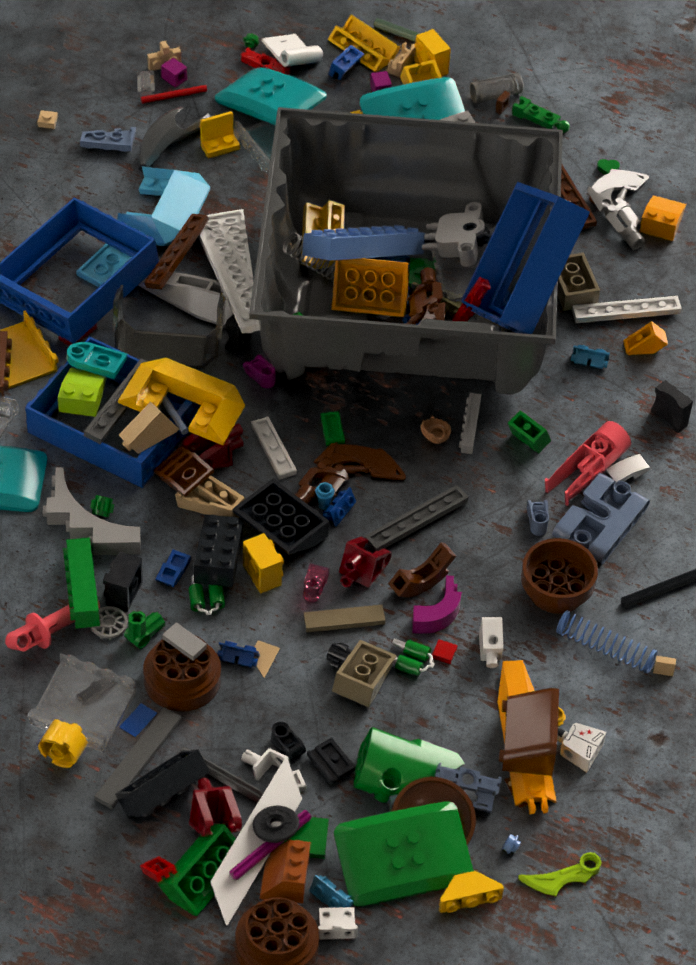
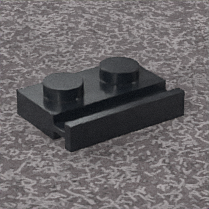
M332 737L317 745L312 751H307V757L330 785L356 770V766Z

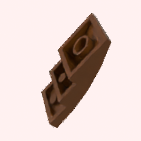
M180 446L153 470L160 479L184 497L215 472L197 454L192 453L183 446Z

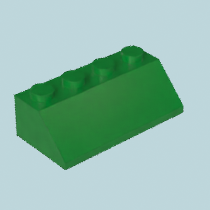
M213 824L211 826L212 835H200L176 862L177 873L172 874L169 872L170 877H163L162 881L158 883V886L170 901L194 916H197L215 895L211 880L236 840L225 824Z

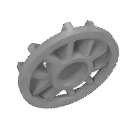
M106 606L99 608L100 626L91 627V631L99 636L100 639L109 638L111 640L124 634V631L127 629L128 620L126 614L121 609Z

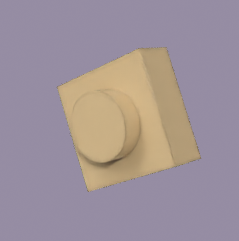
M41 110L37 121L38 127L55 129L58 112Z

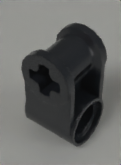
M279 721L273 724L271 743L279 753L289 758V762H291L293 757L306 753L304 743L287 723Z

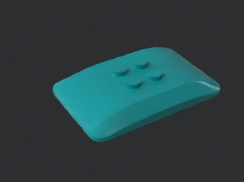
M268 68L252 69L215 95L217 103L273 125L276 124L278 107L311 110L327 98L326 92L320 88Z
M449 77L424 80L363 95L359 101L362 113L369 115L440 120L465 111L456 83Z
M0 445V510L33 512L38 509L47 466L46 453L33 449Z

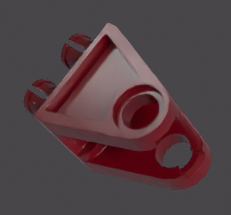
M239 423L235 424L224 445L192 433L183 441L182 446L185 449H189L192 453L205 451L199 457L203 461L207 460L206 463L213 469L229 467L233 465L232 451L244 446L240 436L243 435V429Z
M362 536L346 542L339 573L343 574L340 579L342 586L350 587L356 581L369 588L389 564L392 552L385 548L374 553L366 551L365 545L369 540Z
M208 778L200 779L197 783L199 789L193 790L190 826L201 836L212 835L211 826H213V823L225 824L231 833L240 832L242 819L231 787L213 788Z

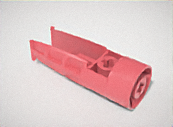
M613 421L604 423L566 459L549 479L545 478V492L549 493L579 468L582 474L565 491V505L568 506L569 500L586 488L599 473L605 472L608 467L630 448L631 439L628 433L618 423Z

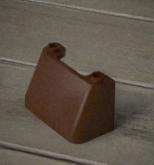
M547 688L507 696V700H503L502 712L505 713L506 729L504 750L499 752V762H503L502 771L552 776L557 751L558 688Z

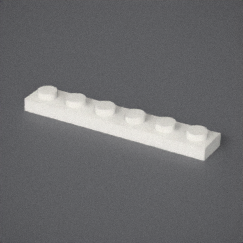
M678 296L572 305L575 323L681 314L682 310Z

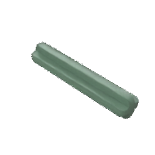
M376 18L374 21L375 28L416 42L418 32L380 18Z

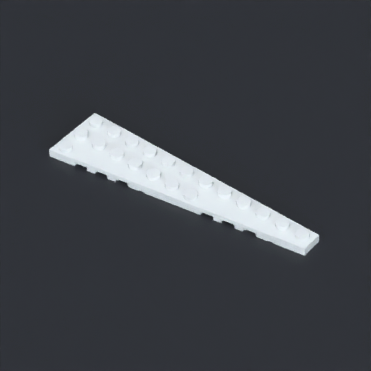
M243 209L207 215L209 221L199 234V240L242 334L259 331V320L249 319L254 282Z

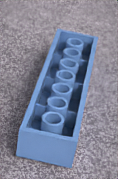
M394 225V228L393 226H371V229L359 227V230L358 228H348V230L336 228V231L324 229V232L322 230H312L311 233H304L302 255L331 261L423 254L422 245L425 241V233L419 232L418 228L408 227V229H404L405 226Z

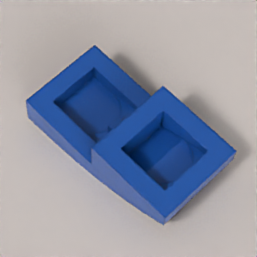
M172 550L167 562L163 563L155 580L174 587L189 565L191 556Z

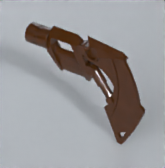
M424 268L420 272L421 284L407 299L409 300V317L411 318L406 324L416 325L423 319L445 321V302L439 304L443 298L442 285L440 282H437L436 271L433 268ZM428 292H433V295L427 298L426 294Z
M335 442L331 443L313 461V463L318 464L317 467L310 468L298 483L300 488L295 495L309 505L313 498H317L315 493L317 487L310 485L315 478H323L320 483H330L335 491L333 496H336L335 493L343 482L349 479L348 474L370 472L372 477L405 480L406 475L382 448L373 449ZM349 462H357V463H359V464H361V465H359V466H354V465L343 466V465H341V464L349 463Z

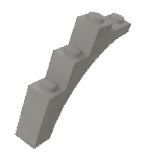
M56 467L55 475H52V487H55V490H51V497H47V505H43V517H47V525H66V532H70V539L90 537L93 555H118L119 552L131 555L141 554L140 527L110 523L86 511L68 490L64 479V468Z

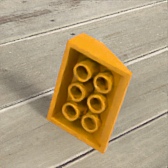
M367 258L335 260L332 310L404 317L406 315L408 299L407 262Z

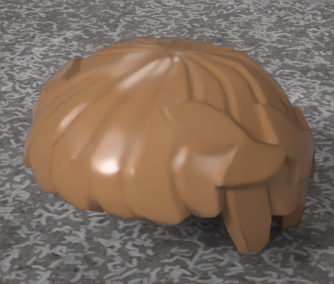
M432 416L430 420H423L421 432L431 443L441 444L449 439L451 427L446 421L435 419Z

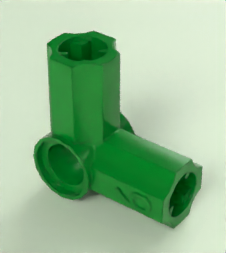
M133 611L128 615V628L124 632V637L138 649H142L149 643L151 637L165 626V621L158 612H152L146 617L142 611Z

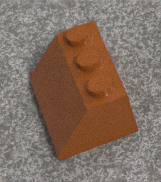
M288 840L269 854L265 862L260 899L265 900L279 897L303 904L311 842Z

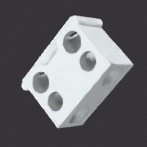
M354 907L319 908V939L356 938L357 925H355Z

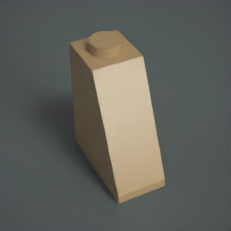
M149 402L119 436L124 440L121 443L129 451L133 449L139 454L176 433L179 428L152 402Z

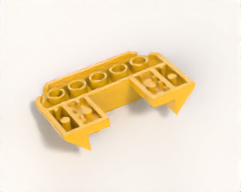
M168 358L141 363L118 400L119 404L139 412L149 402H152L158 408L167 392L197 403L201 406L190 423L188 432L220 445H224L245 408V403L235 385Z

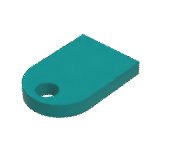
M77 342L68 347L66 360L75 368L115 379L127 360V353L89 342Z

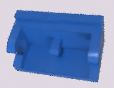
M350 45L331 63L328 74L333 76L337 72L339 74L338 80L342 79L344 74L354 64L360 62L364 53Z

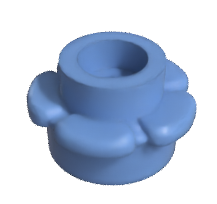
M510 834L505 841L502 849L507 851V854L517 851L521 843L518 841V835L515 837Z

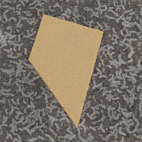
M258 640L255 648L256 651H259L260 657L255 656V658L258 659L257 667L265 678L280 648Z

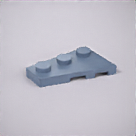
M130 127V130L121 131V128H118L113 132H106L104 130L82 132L80 147L120 150L122 152L132 151L136 127Z

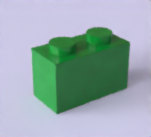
M521 410L507 423L511 433L538 454L551 442L547 430Z

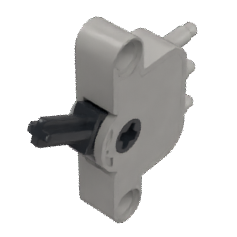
M478 202L469 203L465 208V213L446 214L439 219L438 223L427 224V230H437V232L425 234L424 239L436 240V243L423 244L422 250H438V255L444 258L460 257V263L464 267L474 265L477 261L479 248L485 243L488 244L492 236L490 230L484 226L481 204Z

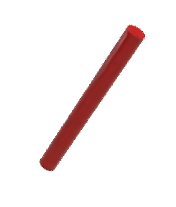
M202 85L141 97V103L207 92V86Z

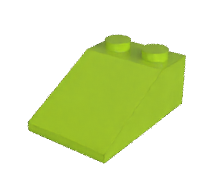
M70 368L62 381L58 394L59 412L96 417L107 377L78 368Z

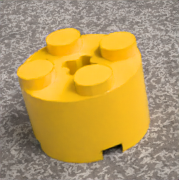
M55 719L38 744V749L45 758L49 756L53 759L51 763L62 768H71L78 761L88 742L82 733V728L78 724H69Z

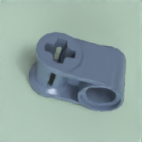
M528 500L527 516L529 517L530 531L536 536H542L547 533L548 501L531 502V500Z

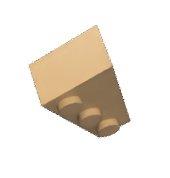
M211 475L186 497L178 492L175 494L179 508L201 514L239 518V516L232 512V509L245 500L244 496Z

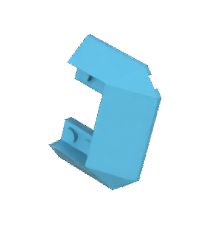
M142 167L144 179L139 187V193L161 196L152 215L126 212V214L118 213L117 220L126 223L134 229H138L147 236H151L155 239L156 245L167 246L175 239L192 213L199 214L210 191V186L199 173Z

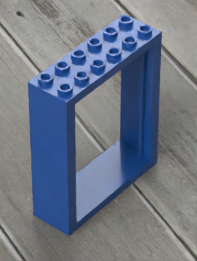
M517 182L461 302L466 304L467 308L469 306L472 307V312L515 333L532 334L590 211L557 195ZM547 205L553 206L505 309H500V304ZM479 277H482L489 281L491 288L481 300L480 306L476 307L464 300Z
M73 198L0 262V303L22 316L23 311L26 310L28 315L33 317L35 323L74 344L152 272L159 262L155 239L86 204L84 201ZM80 231L132 257L71 313L20 286Z
M90 336L85 341L120 351ZM127 354L126 362L115 379L112 380L121 384L138 363L139 359ZM66 362L59 368L54 377L48 380L46 386L38 391L36 397L27 403L25 411L28 433L143 488L155 472L153 470L169 457L187 434H182L178 430L171 436L141 452L137 458H134L103 442L98 444L85 437L84 433L51 418L59 408L58 394L62 381L69 369L75 368ZM167 392L166 396L175 410H177L186 427L189 428L201 405Z

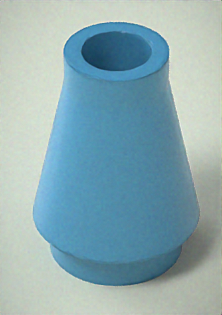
M327 482L320 483L315 489L319 503L318 506L322 510H326L329 507L335 492L332 485Z

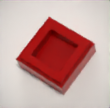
M439 639L432 653L433 659L451 664L458 645Z

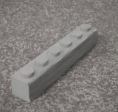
M470 393L469 397H467L466 404L468 406H465V413L467 414H464L463 421L465 423L462 424L464 432H461L460 439L462 441L459 442L461 453H473L481 394Z

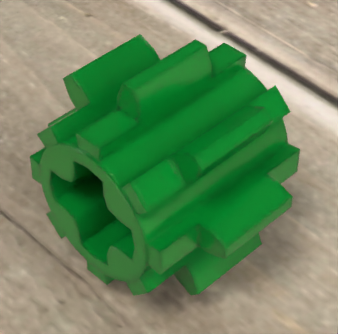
M96 495L95 500L92 499L90 505L92 514L109 518L110 513H113L115 504H112L113 499Z

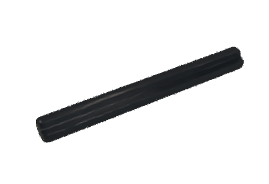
M696 569L621 598V604L624 608H628L696 581Z

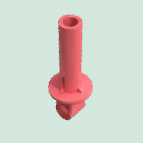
M69 605L44 618H41L36 613L28 614L26 616V625L8 633L5 639L6 646L17 651H27L36 645L42 649L50 647L51 634L75 622V620L71 621Z

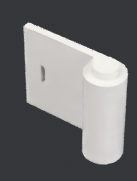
M296 34L262 38L265 46L284 67L320 62L323 57V51L319 46L306 47Z

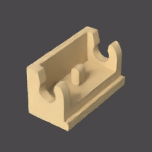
M406 42L403 43L400 53L394 60L391 59L388 63L386 71L389 74L400 77L403 67L413 63L415 44L412 43L410 50H408Z

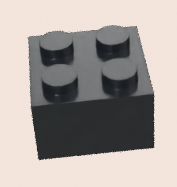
M119 552L117 558H113L110 571L103 578V584L105 585L103 596L106 598L107 606L129 611L143 583L141 557Z

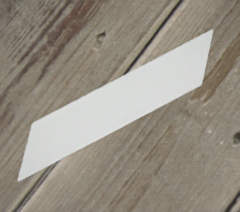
M287 757L283 760L211 880V885L226 925L229 924L269 856L268 854L238 880H234L229 874L232 868L265 842L257 837L253 831L255 816L261 810L276 805L288 807L295 812L302 800ZM279 821L271 823V826L273 827L281 825V822Z

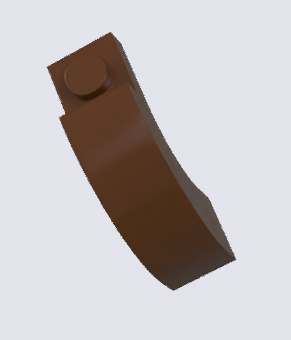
M441 542L423 564L411 570L399 569L388 584L399 597L409 598L420 595L438 584L450 572L447 568L456 558V555L446 543Z

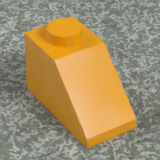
M652 321L623 340L626 354L628 355L654 354L668 345L665 331Z

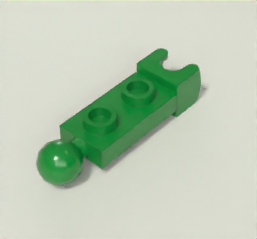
M521 96L520 103L513 104V116L520 119L525 118L547 129L557 127V130H563V133H567L570 129L569 122L566 120L560 121L561 116L531 103V100Z

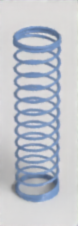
M566 610L563 613L556 629L557 634L563 636L567 633L568 639L574 636L575 642L581 640L582 645H586L589 642V648H593L596 645L597 652L603 648L604 655L610 652L611 658H614L616 655L618 661L624 658L625 665L629 664L632 660V668L639 664L640 671L644 669V673L650 672L658 653L657 650H652L646 664L640 669L647 646H645L638 662L633 666L640 642L637 644L634 654L626 663L627 654L633 639L630 641L625 654L619 659L620 650L626 636L623 637L619 649L612 656L613 646L619 633L616 634L611 647L605 653V646L612 630H609L604 644L598 650V642L605 627H602L598 639L593 646H590L592 636L598 624L594 625L590 637L583 643L590 620L587 622L581 637L576 640L577 631L581 626L583 617L579 620L573 635L569 637L570 628L576 618V614L573 615L568 629L562 634L569 621L570 611Z

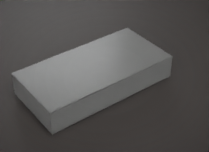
M177 622L162 635L163 640L193 661L207 649L205 642Z

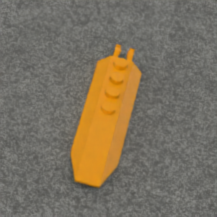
M523 660L503 661L497 703L504 744L506 717L505 713L502 712L503 700H507V696L535 691ZM509 772L515 806L526 801L529 813L534 814L536 811L534 802H540L542 812L547 813V799L553 803L557 802L552 776Z

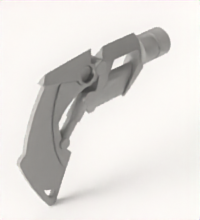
M610 169L609 173L598 179L592 187L589 186L587 192L599 211L605 212L608 221L622 235L631 249H639L645 242L636 229L641 224V220L630 208V204L624 201L628 190L635 192L649 179V176L632 171ZM613 190H621L613 204L611 199ZM618 215H620L628 227L625 228L617 218Z

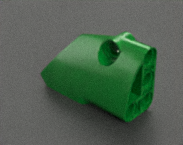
M371 727L358 751L353 787L370 794L373 793L374 797L381 803H388L393 796H398L401 790L409 783L424 777H435L436 768L439 763H441V766L451 769H458L465 763L458 753L420 739L410 741Z

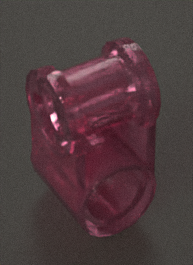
M310 563L304 580L305 588L303 591V597L307 601L315 602L319 600L327 583L330 568Z

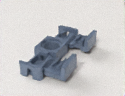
M441 763L437 765L435 777L450 780L462 789L476 792L475 795L478 796L477 801L473 803L474 809L488 813L492 811L494 796L500 790V776L495 779L482 776L480 771L463 767L456 770L443 767ZM464 774L473 776L474 781L471 785L463 783L462 776Z

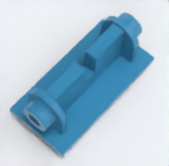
M584 345L573 346L571 361L587 366L589 359L591 360V367L603 369V367L607 368L610 353L603 349H588Z
M314 876L309 891L330 908L351 907L354 902L351 896L341 889L336 891L337 886L328 880L326 876Z

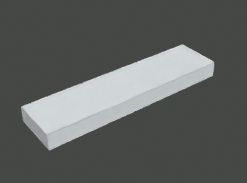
M269 417L251 421V427L279 480L297 475V469Z

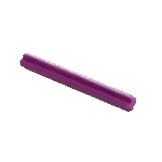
M303 810L298 814V829L311 819V815L307 810ZM265 841L232 868L229 872L230 876L234 880H238L283 842L271 843Z

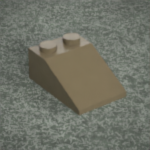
M360 640L337 671L332 692L369 707L377 696L397 655Z

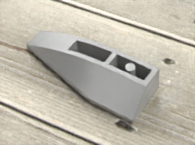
M173 272L162 290L146 288L144 282L148 276L138 285L197 319L225 327L227 319L233 315L219 281Z

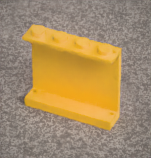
M26 310L23 311V322L0 330L8 331V339H12V350H8L11 353V363L7 364L10 367V377L6 378L9 382V389L57 372L58 357L55 352L52 353L49 342L43 339L41 329L36 328L33 317L29 316Z

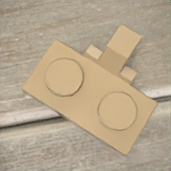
M167 41L160 42V51L147 54L149 71L161 69V65L172 58L181 63L180 48L169 49Z

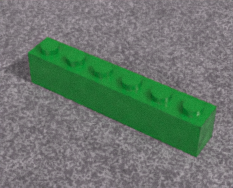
M90 537L67 539V548H63L70 619L71 621L75 620V628L100 626Z

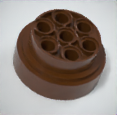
M562 538L547 539L538 542L526 553L522 565L521 582L525 592L536 606L550 613L562 614L566 610L570 612L575 610L592 596L596 587L598 566L592 553L581 544Z
M162 639L150 650L145 658L143 665L144 687L149 697L163 708L165 707L173 711L198 709L208 704L219 691L221 684L220 659L213 648L207 644V649L193 661Z
M279 897L265 899L248 909L240 918L235 932V952L240 965H313L316 961L319 946L317 924L311 914L296 902ZM294 943L297 944V946H290L289 944Z

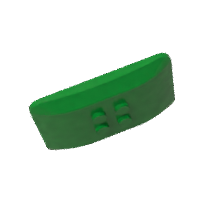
M449 801L338 824L334 830V839L347 893L351 896V899L354 901L353 905L356 907H364L447 889L455 875L473 871L458 809L454 803Z

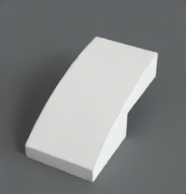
M638 454L610 466L606 471L617 483L619 481H626L632 476L636 479L650 470V467L642 456Z

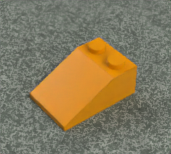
M653 195L643 213L640 232L673 241L686 204Z

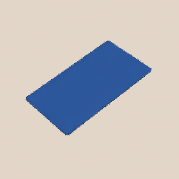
M141 703L119 727L136 737L157 712Z

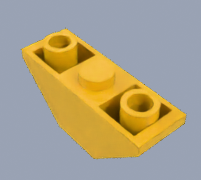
M477 871L455 875L440 898L439 911L440 913H451L465 907L473 908L487 902L495 903L502 899L503 884Z

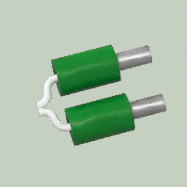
M194 575L191 576L192 585L189 586L188 591L192 611L205 612L206 615H212L213 611L225 607L223 586L209 585L208 591L212 609L209 612L205 610L203 586L199 583H193Z
M394 638L392 645L404 649V654L425 662L430 657L429 662L431 664L423 669L422 662L400 654L393 663L395 664V669L419 677L421 671L424 672L428 668L434 667L435 663L432 662L433 656L431 655L430 647L409 639L405 643Z

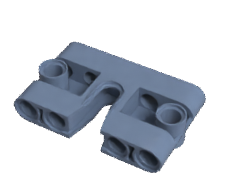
M599 473L583 492L585 496L581 503L590 511L572 505L555 526L552 536L581 544L592 553L597 562L603 564L644 514L650 500L636 492H631V487L627 482L619 481L616 483L615 480Z

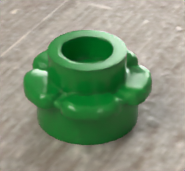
M248 33L243 38L247 47L254 48L259 44V38L255 34Z

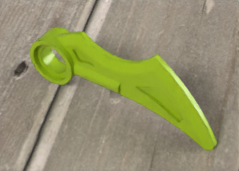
M589 852L582 855L579 864L547 874L519 875L518 879L539 892L557 896L559 890L566 884L571 882L586 883L592 876L598 874L601 867V859L597 854ZM591 860L595 862L596 866L594 868H587L584 863Z

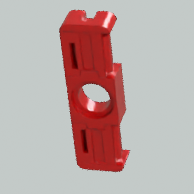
M250 47L241 53V62L249 66L268 68L287 75L290 74V66L284 67L281 63L277 62V59L250 50Z
M479 277L464 301L479 307L481 300L491 288L489 281ZM462 303L452 321L468 322L470 317L474 315V312L471 311L472 307L469 306L467 308L466 304Z

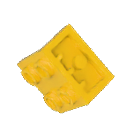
M231 111L200 120V145L208 158L240 150V144L233 134V113Z

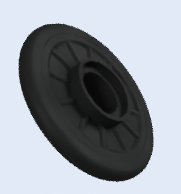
M280 805L270 806L261 810L253 820V831L256 836L263 841L271 843L290 839L299 828L298 815L292 809ZM279 821L281 822V825L273 827L271 826V823Z

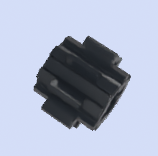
M342 642L331 645L326 659L330 661V665L336 668L342 666L352 650L348 649L349 645Z

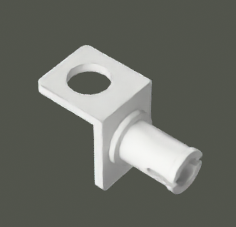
M270 748L262 756L247 749L242 755V762L253 766L255 780L259 781L272 764L280 767L282 763L276 757L283 761L287 756Z

